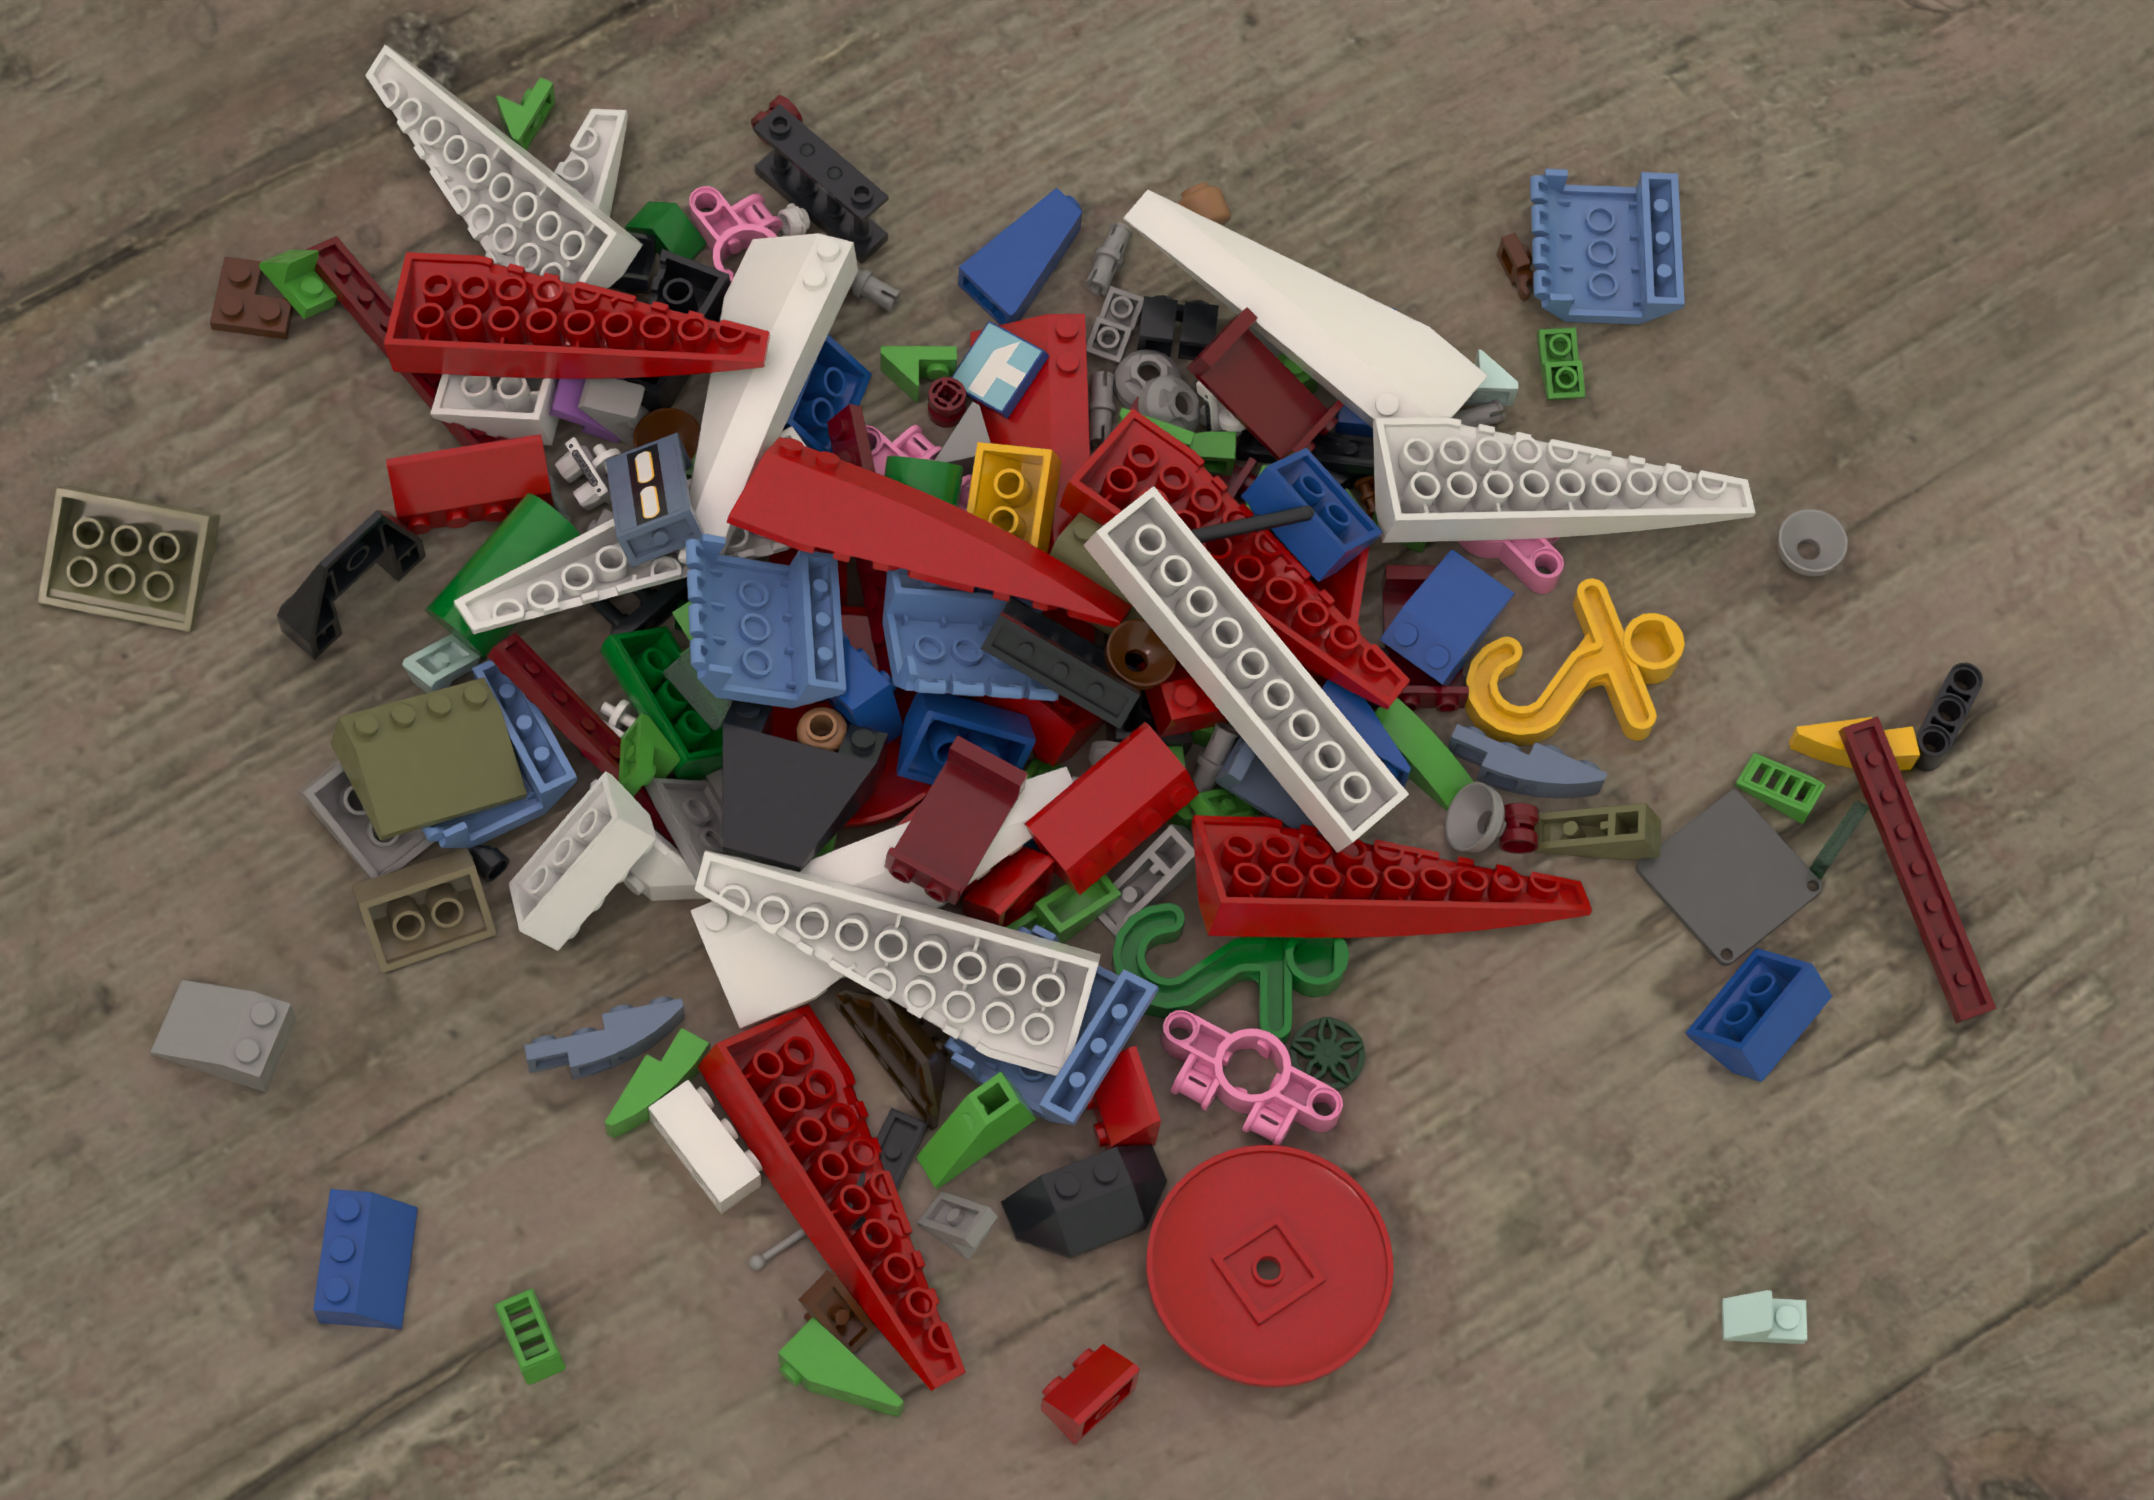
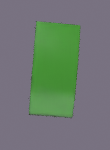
M1576 327L1539 329L1536 333L1547 400L1585 398L1582 360H1579Z

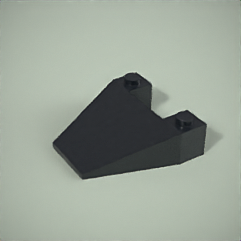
M376 510L315 567L297 591L282 604L277 614L281 631L315 660L342 635L334 601L375 563L399 582L426 557L423 540L390 511Z
M733 700L723 721L722 733L723 852L801 872L875 793L886 765L888 734L849 724L837 753L772 736L773 706Z

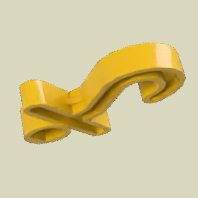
M1594 578L1586 579L1578 585L1573 600V608L1585 637L1576 650L1567 658L1538 700L1528 706H1516L1503 699L1499 693L1497 684L1502 679L1516 672L1523 652L1522 646L1516 639L1508 636L1501 637L1485 645L1471 661L1464 685L1469 686V695L1465 703L1466 713L1475 727L1493 740L1500 743L1510 742L1517 746L1534 745L1535 742L1539 743L1555 734L1587 690L1602 685L1606 689L1624 735L1630 740H1644L1650 735L1657 717L1645 684L1661 683L1668 679L1676 670L1685 645L1683 632L1676 622L1665 615L1657 613L1642 614L1634 618L1624 631L1604 583Z

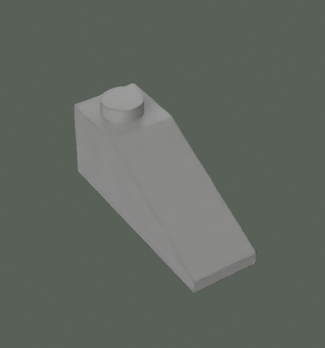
M1171 824L1113 883L1120 891L1121 897L1098 918L1115 937L1130 916L1147 906L1157 905L1196 870L1193 834L1185 826Z

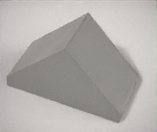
M971 403L935 461L963 466V476L973 472L977 442L991 443L978 404Z

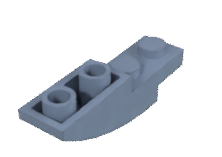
M1457 724L1448 745V749L1453 755L1481 767L1476 781L1516 794L1557 799L1598 795L1608 774L1601 771L1596 764L1590 761H1578L1564 755L1562 750L1553 745H1541L1535 742L1530 755L1523 753L1517 745L1510 742L1500 743L1487 737L1483 731L1472 726L1464 727Z
M659 997L650 1001L649 1005L634 1008L629 1004L615 1006L609 1010V1013L602 1014L604 1025L602 1030L596 1031L595 1028L588 1027L574 1031L572 1036L557 1039L552 1035L538 1037L532 1041V1044L524 1045L529 1073L570 1065L572 1080L601 1073L636 1058L659 1043L685 1019L682 998L673 1000L672 997Z

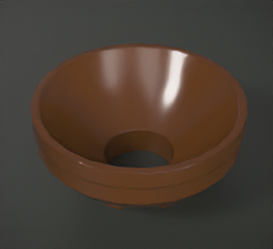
M676 408L657 409L648 413L637 424L633 435L634 449L678 433L692 461L698 448L701 427L692 415Z
M1144 619L1127 620L1118 625L1109 636L1105 647V661L1111 675L1137 690L1152 689L1162 684L1169 678L1177 662V658ZM1129 653H1136L1142 656L1146 664L1145 670L1140 672L1130 670L1125 664V656Z

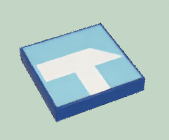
M988 321L952 375V378L959 380L964 385L967 397L1008 419L1049 358V355L1039 347Z

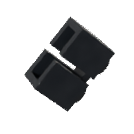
M1165 295L1144 296L1137 351L1156 350L1170 357L1175 321L1182 322L1178 359L1194 360L1215 338L1219 305H1212L1203 300L1185 301V305L1177 304L1178 300H1173Z

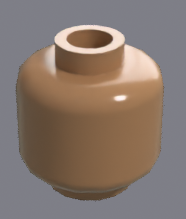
M1203 182L1181 193L1182 199L1178 202L1179 205L1222 226L1229 222L1231 211L1219 187L1209 186L1208 182Z
M827 707L814 708L806 712L799 720L796 729L797 739L799 743L838 753L848 726L843 716L836 710Z

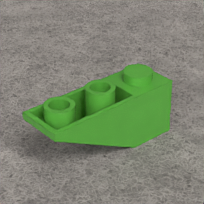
M999 1072L964 1098L916 1157L933 1186L938 1189L1037 1120L1019 1089L1002 1072Z

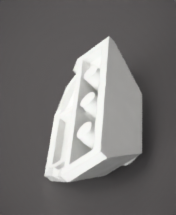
M597 779L590 784V789L597 782ZM654 830L656 840L651 850L635 862L623 883L634 894L640 895L643 893L651 901L707 898L694 890L697 881L694 879L680 851Z

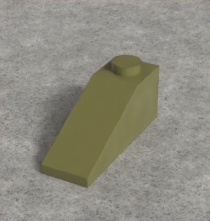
M1647 803L1539 813V822L1535 826V832L1539 835V846L1534 851L1535 853L1614 860L1660 857L1661 819Z

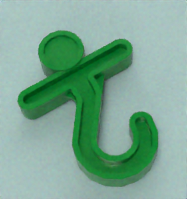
M1173 903L1147 906L1128 918L1117 933L1111 963L1112 971L1117 975H1120L1123 969L1158 986L1159 990L1144 1014L1164 1019L1176 1010L1193 1013L1238 982H1255L1258 986V1029L1273 1034L1285 1045L1289 1040L1292 1027V989L1303 996L1312 998L1327 996L1337 990L1344 980L1349 952L1347 943L1343 938L1241 937L1231 940L1178 977H1160L1150 970L1146 964L1145 956L1157 945L1174 943L1182 936L1185 922L1184 912L1181 907Z

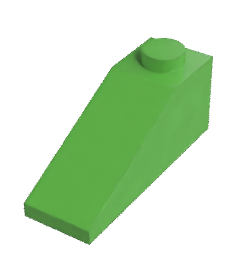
M814 1317L778 1352V1362L781 1365L778 1370L795 1387L801 1383L808 1391L898 1417L904 1411V1401Z

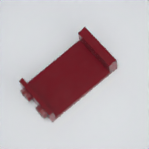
M1247 307L1221 330L1190 363L1187 369L1278 461L1304 448L1311 452L1316 446L1312 442L1314 437L1318 433L1324 436L1336 425L1339 420L1335 417V414L1344 404L1337 400L1326 408L1248 329L1258 317Z
M1437 565L1385 566L1381 581L1383 633ZM1384 644V648L1389 649V658L1410 679L1409 684L1398 696V699L1410 710L1417 711L1420 708H1436L1439 712H1454L1458 709H1464L1469 695V686H1464L1463 667L1449 686H1443Z
M957 735L949 749L945 765L895 848L890 847L884 867L889 869V873L895 879L903 883L913 882L924 888L925 893L935 901L941 903L948 901L956 905L1024 790L1028 773Z

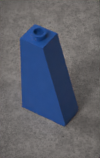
M1055 188L959 266L958 286L999 325L1021 320L1081 230L1082 210L1079 203L1072 196H1065L1058 188Z

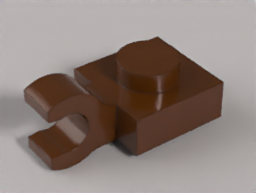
M1514 232L1501 238L1497 257L1512 286L1517 285L1518 295L1525 302L1530 297V290L1527 286H1534L1533 271L1530 270L1532 257L1527 245L1521 244Z

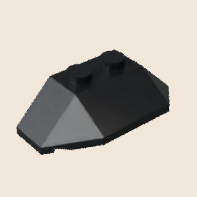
M1152 1144L1117 1146L1040 1175L1001 1201V1206L1016 1241L1024 1244L1028 1243L1071 1259L1146 1230L1167 1184V1179Z

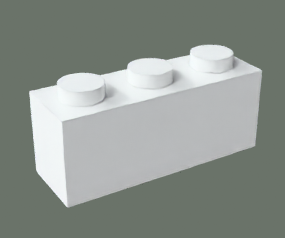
M687 1080L649 1106V1118L718 1211L723 1214L761 1187V1174L759 1172L763 1168L749 1149L743 1152L735 1140L739 1137L726 1118L720 1121L711 1109L715 1105L708 1093L702 1087L696 1090L691 1082Z

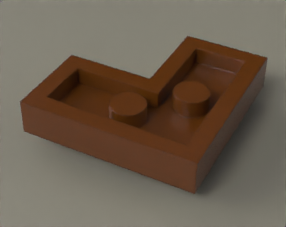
M233 257L224 258L210 319L212 330L287 340L294 307L286 298L258 295L263 272L259 268L262 261Z

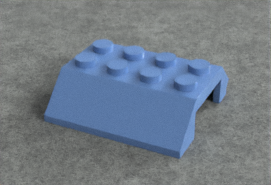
M1545 169L1543 175L1530 177L1531 202L1536 204L1531 207L1532 234L1536 236V238L1532 239L1533 267L1538 269L1533 272L1534 297L1542 301L1543 309L1565 322L1640 325L1684 308L1678 173L1641 172L1636 187L1565 185L1568 177L1567 169Z
M702 534L698 540L689 539L685 542L686 566L690 569L687 572L688 600L692 603L688 606L690 635L694 638L690 640L691 666L697 671V678L716 698L796 708L845 693L846 678L838 560L832 559L833 554L816 551L812 554L799 550L790 565L720 555L721 550L726 544L725 537Z
M906 569L888 570L882 623L894 686L918 693H949L965 696L983 697V695L998 698L1058 700L1059 694L980 649L1007 603L1006 601L992 598L994 591L974 587L973 593L909 578L907 575L908 570ZM1013 596L1019 601L1032 607V603L1030 600Z
M491 660L472 668L474 680L485 678L502 710L527 795L525 799L421 828L427 840L439 842L441 848H473L543 816L578 781L572 766L541 710L531 703L525 694L507 676L502 674Z
M1035 925L1032 932L1022 926L1017 930L1060 943L1056 934L1038 925ZM1098 965L1076 1045L1057 1076L987 1057L975 1050V1047L952 1036L949 1037L944 1048L953 1054L950 1063L979 1085L984 1084L996 1074L1002 1072L1019 1089L1035 1115L1048 1122L1075 1126L1159 988L1123 969L1120 975H1117Z

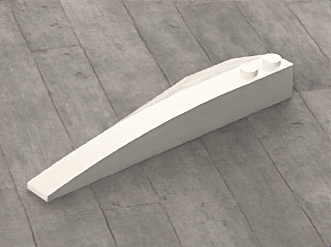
M384 45L365 76L385 106L392 110L398 119L397 124L403 133L408 134L415 145L413 147L420 159L426 161L431 169L429 171L456 213L464 218L469 226L467 228L475 240L480 242L486 251V257L492 258L494 263L508 267L511 263L525 267L526 272L540 276L549 273L559 276L560 281L575 284L580 281L606 289L623 276L642 247V243L471 107L391 47Z
M591 109L570 144L571 152L564 162L558 164L554 173L610 217L628 113L627 110ZM442 374L430 414L434 419L450 424L452 422L461 424L470 430L474 428L485 431L486 435L496 438L497 436L513 439L541 434L543 445L552 446L559 418L549 415L557 379Z
M1150 190L1143 194L1123 218L1125 222L1235 314L1238 315L1248 307L1258 317L1251 325L1254 330L1340 400L1371 428H1373L1375 418H1453L1488 376L1429 326Z
M819 233L752 239L724 296L720 321L725 319L767 330L770 332V340L765 367L710 374L689 494L691 506L704 534L725 537L726 544L721 550L720 555H724L736 529V526L727 523L728 515L765 451L780 437L858 272L854 242ZM686 547L679 549L678 555L679 562L685 564Z
M1450 417L1375 418L1373 421L1375 510L1378 526L1383 532L1381 535L1382 543L1513 540L1599 535L1749 518L1756 514L1747 479L1703 470L1697 474L1684 471L1680 465L1666 463L1665 466L1645 463V458L1632 455L1627 459L1612 456V451L1551 439L1549 442L1539 441L1531 438V434L1522 432L1510 435L1496 432L1493 426L1479 424L1478 427L1463 425L1461 420Z
M792 426L781 432L780 437L799 440L806 446ZM690 478V479L687 480V482H688V488H689V493H690V487H691L692 478ZM613 518L454 600V605L473 634L682 579L687 577V572L690 569L685 563L679 562V550L631 567L616 538ZM736 527L724 555L756 559L786 551L792 547Z
M1067 767L1026 780L1024 790L968 885L975 879L978 881L991 871L990 868L1008 855L1012 856L1023 848L1024 843L1032 838L1024 824L1073 783ZM910 821L815 858L799 872L937 909L948 903V901L945 903L935 901L925 893L924 888L913 882L903 883L895 879L889 873V869L884 867L890 847L895 848ZM714 901L690 910L741 1031L817 999L840 978H846L843 974L830 968L827 963L813 955H807L790 942L776 934H770L760 928V925L744 916L733 913Z
M705 850L694 889L696 892L733 913L746 917L760 925V928L770 934H776L795 945L797 949L807 955H813L844 976L881 997L894 1001L906 1008L911 1014L931 1022L955 1039L959 1038L975 1047V1050L985 1056L1057 1076L1073 1051L1101 954L878 892Z

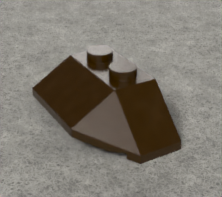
M844 989L835 994V1007L923 1121L928 1123L930 1130L935 1129L939 1122L947 1067L946 1057L948 1052L944 1048L943 1043L936 1036L931 1038L921 1027L924 1025L922 1017L921 1019L908 1012L906 1008L890 999H885L878 994Z

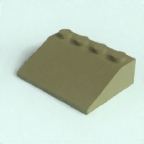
M56 487L37 603L192 632L215 553L221 515L78 487Z
M484 677L338 717L331 746L380 840L526 798L527 792L502 710Z

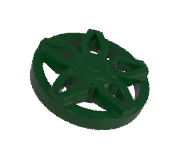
M1322 1017L1303 1025L1296 1032L1289 1051L1291 1066L1302 1072L1303 1070L1299 1066L1296 1052L1305 1059H1311L1307 1063L1305 1073L1310 1075L1314 1066L1319 1070L1313 1076L1315 1079L1320 1080L1326 1076V1072H1330V1075L1340 1082L1325 1084L1331 1086L1336 1091L1343 1090L1355 1082L1365 1062V1048L1359 1034L1347 1023L1332 1017ZM1324 1027H1329L1331 1038H1324L1322 1034ZM1318 1028L1316 1033L1317 1041L1313 1037H1303L1310 1030ZM1336 1029L1343 1031L1349 1037H1343L1337 1042L1338 1034ZM1298 1044H1309L1313 1047L1312 1051H1308ZM1344 1044H1355L1349 1051H1343L1342 1048ZM1358 1053L1357 1066L1352 1072L1349 1062L1345 1059H1350ZM1339 1066H1342L1348 1077L1344 1076L1336 1069H1338Z

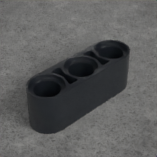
M1966 662L1954 665L1931 704L1916 734L1920 756L1914 766L1919 770L1933 771L1937 769L1951 749L1983 684L1982 673L1973 664ZM1954 682L1963 683L1968 690L1958 688ZM1939 712L1948 714L1953 721L1944 720L1939 715ZM1923 743L1933 745L1936 748L1937 752L1933 753L1928 751L1927 749H1925Z

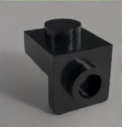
M628 232L643 245L623 276L610 287L624 289L629 292H648L655 269L656 237L654 235Z

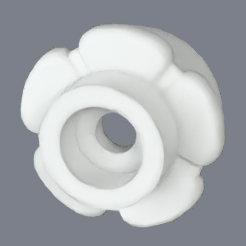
M790 203L786 209L778 212V217L783 222L780 230L783 236L806 234V230L810 227V220L805 209Z

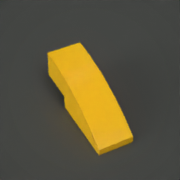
M1872 717L1797 726L1788 741L1790 749L1833 765L1853 768L1838 731L1843 727L1871 719ZM1913 726L1884 730L1899 769L1911 770L1920 756Z

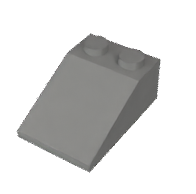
M339 759L297 791L318 820L370 879L400 870L435 842L428 841L422 829L380 840Z
M182 980L150 1053L153 1056L266 1093L297 1019L290 1003L254 991Z

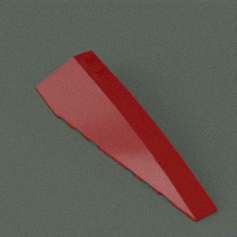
M406 252L384 340V347L393 372L548 379L636 378L691 375L765 367L770 332L725 319L720 322L705 319L704 314L689 310L688 314L670 310L668 304L653 301L652 305L639 302L636 296L580 281L575 284L560 281L559 276L549 273L540 276L526 272L523 266L511 263L508 267L494 263L492 258L481 255Z
M1045 314L998 325L1044 350L1049 355V358L1008 419L972 399V402L980 406L992 444L1051 449L1062 460L1048 554H1050L1057 538L1075 518L1059 507L1067 483L1090 457L1085 314ZM983 329L970 333L971 347ZM1059 607L1058 609L1048 611L1042 610V614L1095 644L1094 626L1068 617L1066 614L1067 610Z
M1132 409L1068 481L1059 505L1060 508L1073 517H1076L1080 512L1104 526L1154 486L1190 530L1254 516V513L1244 503L1239 505L1227 492L1228 486L1218 475L1213 477L1203 466L1205 461L1194 450L1135 409ZM1269 529L1202 543L1304 667L1387 710L1409 684L1410 679L1377 644H1370L1360 634L1361 627L1351 617L1347 620L1333 605L1335 600L1325 589L1320 591L1309 579L1311 574Z
M779 437L765 451L727 519V523L800 551L813 554L815 547L833 551L832 559L849 563L850 556L871 561L873 569L885 572L902 568L908 570L907 575L909 578L973 593L974 587L994 591L992 597L994 599L1009 602L1010 596L1030 600L1032 608L1043 611L1055 610L1060 607L1067 609L1066 614L1068 617L1116 628L1123 623L1132 608L1130 604L1075 569L998 526L923 491L843 461L831 452H819L806 447L802 442L793 438Z
M1194 815L1192 818L1198 901L1208 936L1367 938L1433 935L1551 922L1589 916L1592 912V907L1582 882L1533 871L1530 877L1524 876L1512 870V867L1496 864L1495 869L1475 866L1474 859L1460 856L1457 857L1455 862L1439 858V852L1382 840H1375L1372 845L1356 839L1337 853L1325 837L1317 833L1316 827L1301 824L1299 829L1282 826V820L1269 817Z
M807 1004L716 1043L697 1066L750 1151L760 1162L764 1173L829 1267L879 1331L931 1391L963 1376L966 1373L949 1326L947 1323L942 1322L936 1306L940 1302L935 1289H929L922 1269L925 1267V1263L920 1250L915 1251L909 1236L913 1231L891 1173L884 1170L879 1155L882 1152L877 1137L872 1138L865 1119L869 1116L863 1101H858L853 1086L856 1084L853 1073L810 1005ZM865 1171V1181L863 1186L860 1187L856 1184L862 1172ZM846 1203H851L853 1205L852 1209ZM863 1215L866 1218L865 1223L857 1231L853 1230L851 1226ZM866 1234L872 1235L871 1240L868 1239Z

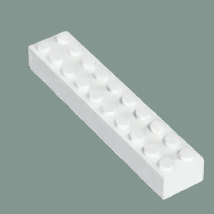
M1154 486L1096 531L1083 545L1337 853L1358 839L1409 795Z

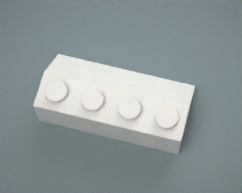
M604 772L509 882L519 931L557 951L568 939L575 937L586 918L602 906L607 894L617 883L625 880L630 868L642 855L647 854L651 850L656 840L650 814L612 774Z

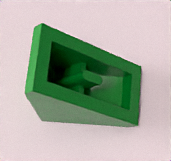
M648 201L625 226L627 232L654 235L656 237V253L661 255V251L664 249L694 260L707 246V242L676 203Z

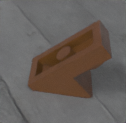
M828 1270L798 1299L807 1310L804 1316L805 1320L808 1322L814 1317L853 1354L878 1330L839 1278Z

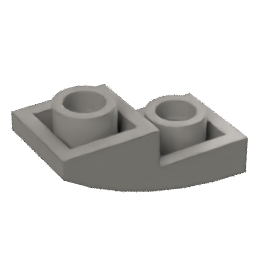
M1110 286L1099 317L1097 316L1088 339L1086 353L1119 364L1126 353L1140 319L1144 297Z

